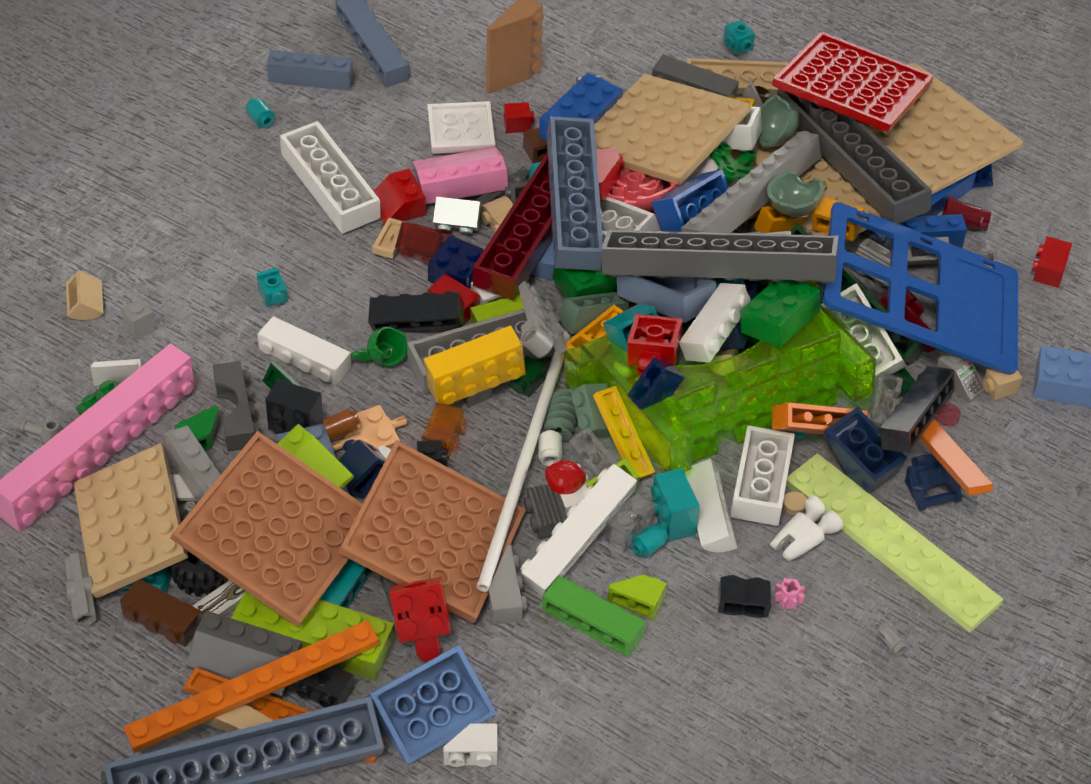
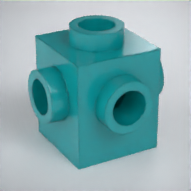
M743 20L725 25L723 42L735 55L753 49L755 33Z

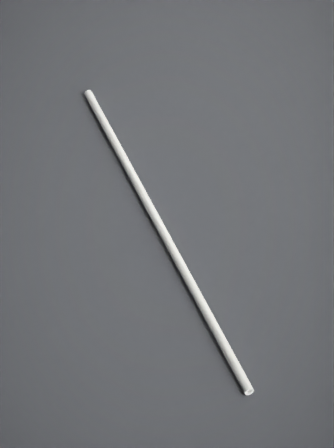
M563 327L565 342H567L569 339H571L572 334L568 333L566 329ZM556 350L554 352L477 583V589L482 592L489 590L566 355L565 351L562 354H559Z

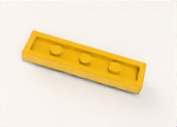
M613 386L596 392L593 395L594 400L621 459H627L639 475V479L655 473L617 387Z

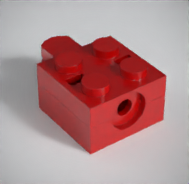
M636 314L627 341V365L637 366L638 375L646 379L657 377L660 369L675 370L681 348L679 341L682 338L683 319Z
M442 577L391 586L389 595L399 643L414 640L416 654L422 661L429 662L438 657L441 649L438 635L449 634L451 631Z

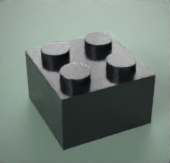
M277 379L265 399L268 430L281 434L291 431L298 424L303 428L323 424L321 392Z

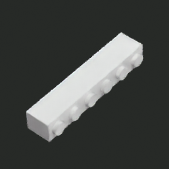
M614 463L609 469L605 468L599 474L596 485L594 487L589 486L582 496L583 500L579 505L574 504L567 513L568 518L563 523L559 522L554 527L551 533L552 537L548 541L544 540L538 546L536 556L532 560L530 558L527 559L521 567L522 582L542 597L558 576L563 577L636 490L637 480Z

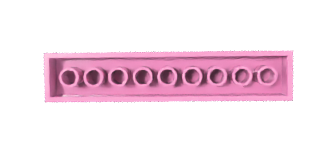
M170 343L0 479V518L17 531H22L26 526L31 525L42 513L51 509L59 499L68 495L74 488L73 482L89 476L98 467L103 466L110 457L120 452L132 439L138 437L149 425L155 423L166 411L172 409L177 402L189 395L195 388L191 357Z

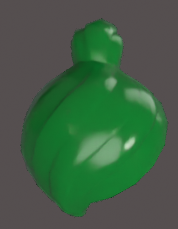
M381 327L370 335L367 348L358 349L351 353V359L364 363L373 360L385 367L397 365L407 355L406 334L392 327Z

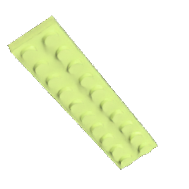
M818 453L787 477L786 486L804 494L806 498L811 495L818 497L824 504L825 514L831 510L840 516L843 522V528L841 529L843 532L969 633L1002 605L1003 598Z

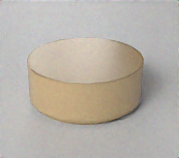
M797 491L788 492L783 499L782 506L784 511L793 516L798 512L804 513L806 511V496Z

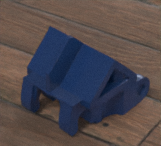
M923 454L911 458L912 465L907 467L904 482L911 496L915 499L919 511L933 505L951 501L955 503L962 501L960 485L933 454ZM945 484L948 491H950L925 497L924 493L925 490L930 489V486Z

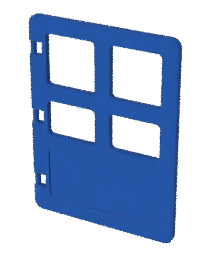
M841 202L833 204L828 236H839L838 267L836 281L824 283L822 301L826 307L1007 375H1012L1017 371L1018 272L1013 267L986 259L982 255L937 238L920 234L921 232L871 213L867 214L859 211L857 208ZM857 216L867 219V221L860 219ZM847 222L891 238L890 267L845 250ZM908 245L938 256V285L907 273ZM843 266L883 280L889 284L887 313L841 296ZM906 290L926 296L937 302L936 332L905 320Z

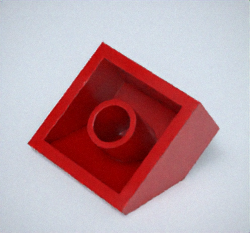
M410 168L389 174L373 191L380 199V219L384 225L388 218L404 222L426 216L425 195Z

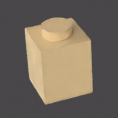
M989 368L986 370L983 380L984 390L994 400L1018 393L1023 378L1018 371L1012 375H1007Z

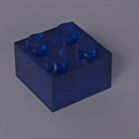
M450 235L428 262V281L434 284L444 274H447L471 289L473 266L484 249Z

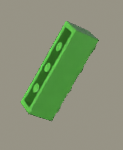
M558 576L543 595L542 611L627 657L631 655L644 637L646 622L638 615L628 613L617 604L608 602L600 598L596 593L583 589L572 580Z

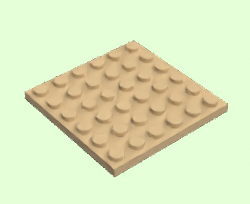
M643 74L623 94L622 98L594 124L596 149L617 147L618 154L623 155L624 168L681 185L734 129V126L739 124L751 111V106L747 102Z

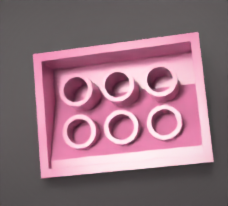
M497 147L412 161L417 182L425 195L426 204L435 203L436 197L457 199L505 190V187H508L506 165Z

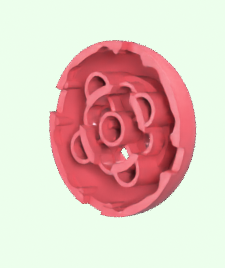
M621 168L620 178L607 197L651 212L654 211L653 201L676 189L679 185L630 169Z

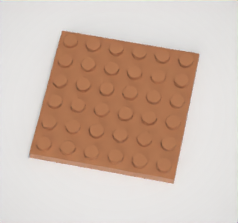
M257 431L176 528L170 539L289 622L299 627L348 562L349 558L338 553L363 504Z
M396 440L338 553L399 585L442 577L448 611L474 624L489 593V590L487 592L478 590L477 583L506 498ZM518 504L516 505L493 578L507 545L511 544L526 511L525 508Z

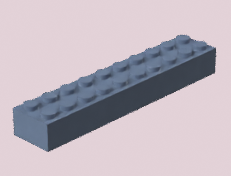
M371 696L106 763L104 764L108 784H270L382 755L384 745Z

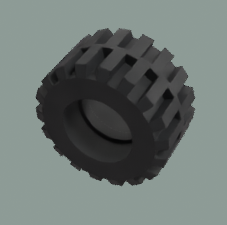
M187 551L188 558L171 565L174 583H177V587L180 590L185 589V593L189 595L193 592L195 596L201 597V594H206L207 596L229 581L228 578L208 564H192L200 559Z

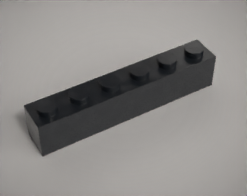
M927 366L918 375V379L911 385L909 391L903 395L902 400L895 406L891 415H888L885 423L879 427L878 439L881 440V449L903 453L911 452L953 393L954 369Z

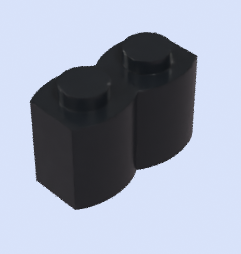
M736 575L720 578L718 587L719 613L726 615L744 614L755 618L768 617L771 607L770 581L759 577L744 579Z

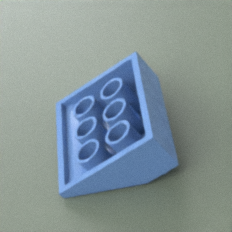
M460 645L365 696H371L379 727L406 765L451 741L469 724H481L497 714Z

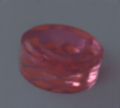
M945 403L936 415V419L944 426H955L960 420L961 411L957 406Z

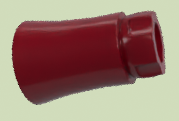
M950 196L947 197L942 215L962 214L966 228L987 231L991 219V211L959 201Z

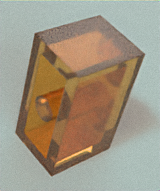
M436 402L422 435V441L441 440V448H447V459H450L452 451L457 450L459 445L458 436L465 431L467 420L463 419L464 409Z

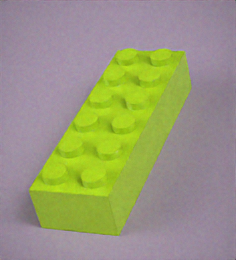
M246 591L231 617L244 623L301 640L302 648L368 620L379 639V646L334 666L376 681L395 641V625L393 622L320 599L299 627Z

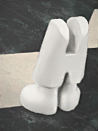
M811 495L805 501L806 513L798 512L780 530L770 544L775 551H779L787 543L791 542L782 555L787 561L803 555L823 542L825 539L824 534L837 533L843 528L840 516L831 510L825 514L823 502L814 495Z

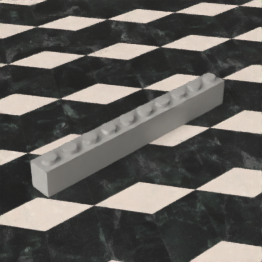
M808 131L798 132L796 136L787 141L780 149L763 160L760 165L752 169L750 173L731 188L727 189L725 193L716 198L709 206L702 209L694 218H691L689 222L681 227V231L731 233L769 202L767 187L773 178L788 171L797 173L799 177L821 158L819 135L811 134Z

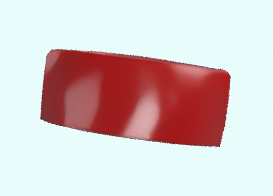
M562 460L546 467L545 479L548 486L554 492L563 495L572 494L585 484L586 473L574 462Z

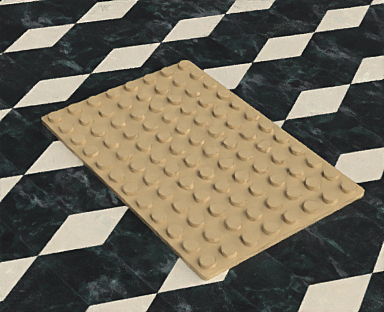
M916 63L908 64L911 67L929 73ZM933 77L932 83L889 132L880 131L872 125L863 123L932 190V194L1023 146V140L936 77ZM756 141L752 150L757 153V159L751 168L761 164L763 160L770 157L782 146L764 147ZM737 150L732 153L731 156L734 161L738 159L741 151ZM822 154L816 163L799 176L806 183L812 182L813 178L822 180L825 188L824 197L865 208V213H871L886 219ZM813 211L808 214V219L801 224L813 235H828L827 233L812 229ZM862 227L859 233L865 231L866 228Z

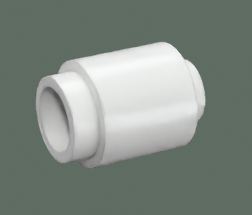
M553 430L541 433L538 438V455L543 465L550 466L562 459V436Z

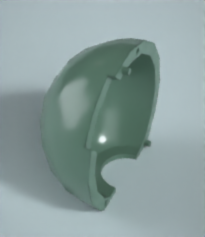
M773 95L767 99L761 106L762 132L757 139V143L764 147H779L791 140L799 126V111L797 108L778 95Z
M788 171L777 175L769 182L767 193L771 205L780 214L787 217H802L810 214L819 206L825 188L823 181L813 178L812 182L806 183L798 177L797 173Z

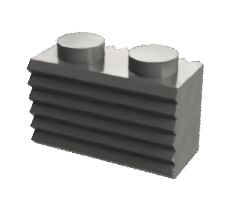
M548 484L527 489L524 506L526 512H531L532 531H537L539 539L551 537L554 527L559 522L563 523L567 519L560 495L554 492Z

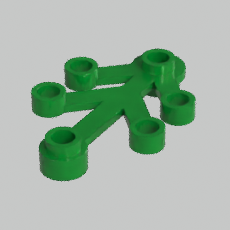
M721 142L718 148H715L710 153V157L718 165L717 170H723L727 184H732L736 179H742L752 169H755L751 168L757 159V153L754 150L741 151L738 159L734 161L730 155L731 146Z

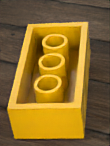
M511 325L424 358L428 388L439 408L453 404L468 396H474L481 391L494 388L499 384L517 379L526 374L523 347Z

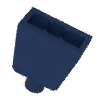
M350 439L344 443L343 449L345 453L338 461L354 476L346 485L348 492L364 499L375 482L386 458L373 445L361 439L356 441Z

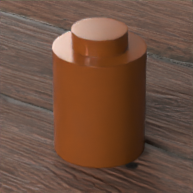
M350 408L322 419L331 441L359 430L358 424H361L356 410L351 412Z

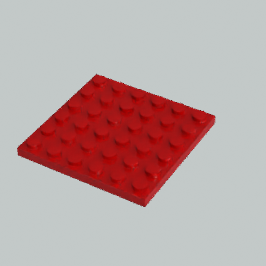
M820 32L773 78L772 86L782 92L794 94L802 100L814 102L822 108L834 110L840 115L852 117L860 123L872 125L880 131L889 132L932 83L934 75Z

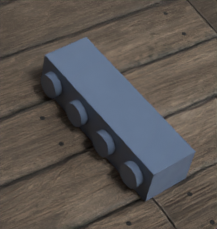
M271 50L267 60L268 82L350 91L353 80L352 58Z

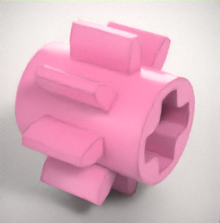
M784 578L782 585H775L774 601H779L783 609L792 608L795 610L797 602L800 604L804 603L805 595L803 594L805 586H800L797 579Z

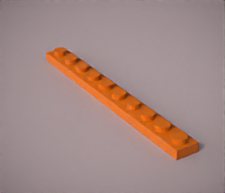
M366 620L123 726L124 733L133 752L136 753L379 646V639L369 621Z

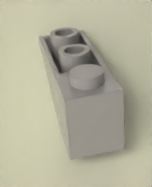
M507 545L489 588L488 604L492 624L522 621L523 611L527 610L526 597L520 594V590H523L522 576L516 573V570L519 569L518 555H513L511 545Z

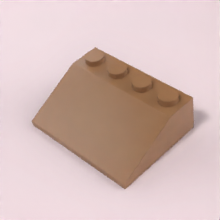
M517 0L487 28V93L490 94L529 80L535 73L540 71L542 67L541 53L543 50V4L534 0Z

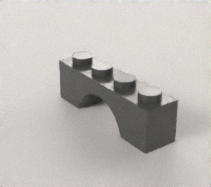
M241 361L212 365L217 397L227 399L237 406L231 414L222 418L227 452L241 450L257 431L259 432L258 424L252 422V419H256L254 405H249L248 402L252 401L251 388L245 386V384L249 383L247 369L242 370Z

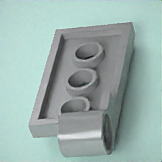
M526 281L522 282L518 288L527 322L521 326L522 335L520 343L538 358L545 356L552 347L559 354H562L567 349L563 335L564 329L560 325L561 319L556 312L557 306L551 299L546 300L535 285L530 286Z

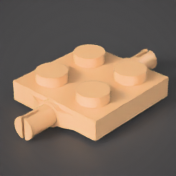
M377 405L357 413L361 424H358L359 430L343 436L342 439L332 442L331 445L335 452L343 449L346 441L361 439L376 447L377 450L379 446L392 449L396 440L400 442L395 429L407 425V420L404 415L391 420L386 416L381 405Z

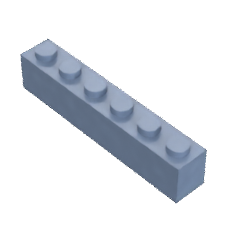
M335 0L337 17L384 86L387 88L408 81V72L410 71L408 61L403 59L400 49L394 46L391 36L385 33L383 25L378 23L374 12L369 10L366 1Z

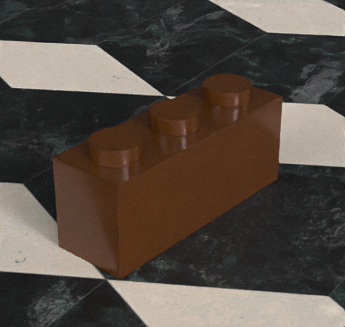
M141 579L137 580L120 599L122 613L126 619L131 622L136 621L144 625L150 632H157L165 636L171 643H178L184 647L193 639L195 631L202 620L201 610Z

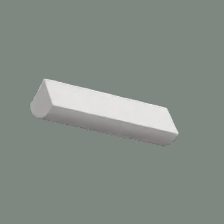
M711 459L684 468L687 480L700 505L697 529L701 547L707 551L717 553L736 549L737 545L719 470Z

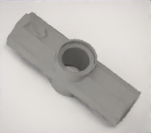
M79 552L72 553L64 559L68 580L65 581L68 599L72 606L75 625L87 627L97 621L93 600L95 596L91 592L93 587L92 579L88 574L86 556Z

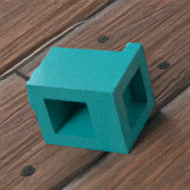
M278 267L256 273L258 290L266 307L288 301L287 288Z

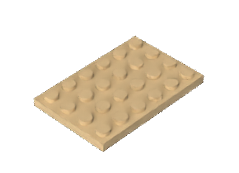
M162 443L73 482L88 574L91 576L93 585L91 592L96 599L188 558L187 550L170 539L172 533L181 524L166 448Z

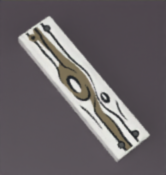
M229 580L194 604L193 607L201 610L202 618L206 611L225 616L238 606L245 590Z

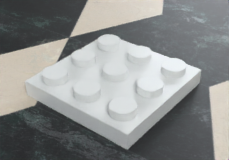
M490 101L427 104L432 154L459 153L495 147Z

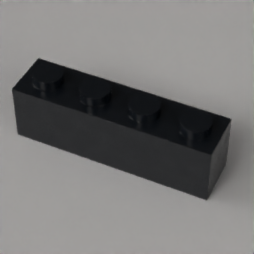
M446 291L441 294L425 292L422 295H379L378 297L370 298L368 323L373 332L381 327H392L399 331L463 327L464 301L460 293L454 291Z

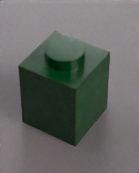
M526 355L524 357L526 374L517 379L510 380V387L517 393L530 398L545 381L546 365Z

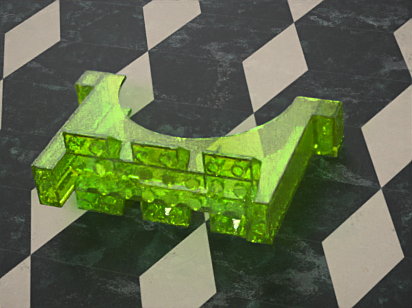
M764 279L768 284L773 282L771 279ZM807 280L802 282L817 288V281ZM820 304V312L781 348L759 341L750 349L734 357L700 365H676L675 370L660 369L657 377L646 379L638 375L637 366L627 365V352L618 348L603 336L564 351V366L567 389L575 390L584 384H607L608 388L616 386L644 448L665 472L680 468L686 472L691 470L692 463L718 453V435L731 431L735 442L741 444L745 441L747 425L769 429L772 425V406L789 402L832 407L837 404L838 387L853 402L874 395L876 358Z

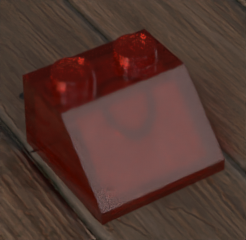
M402 222L395 248L401 249V254L414 257V254L422 256L421 260L434 263L435 260H442L455 235L416 223Z

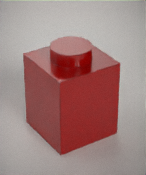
M529 102L504 104L503 120L505 132L522 133L531 130V123H535L534 110L530 111Z

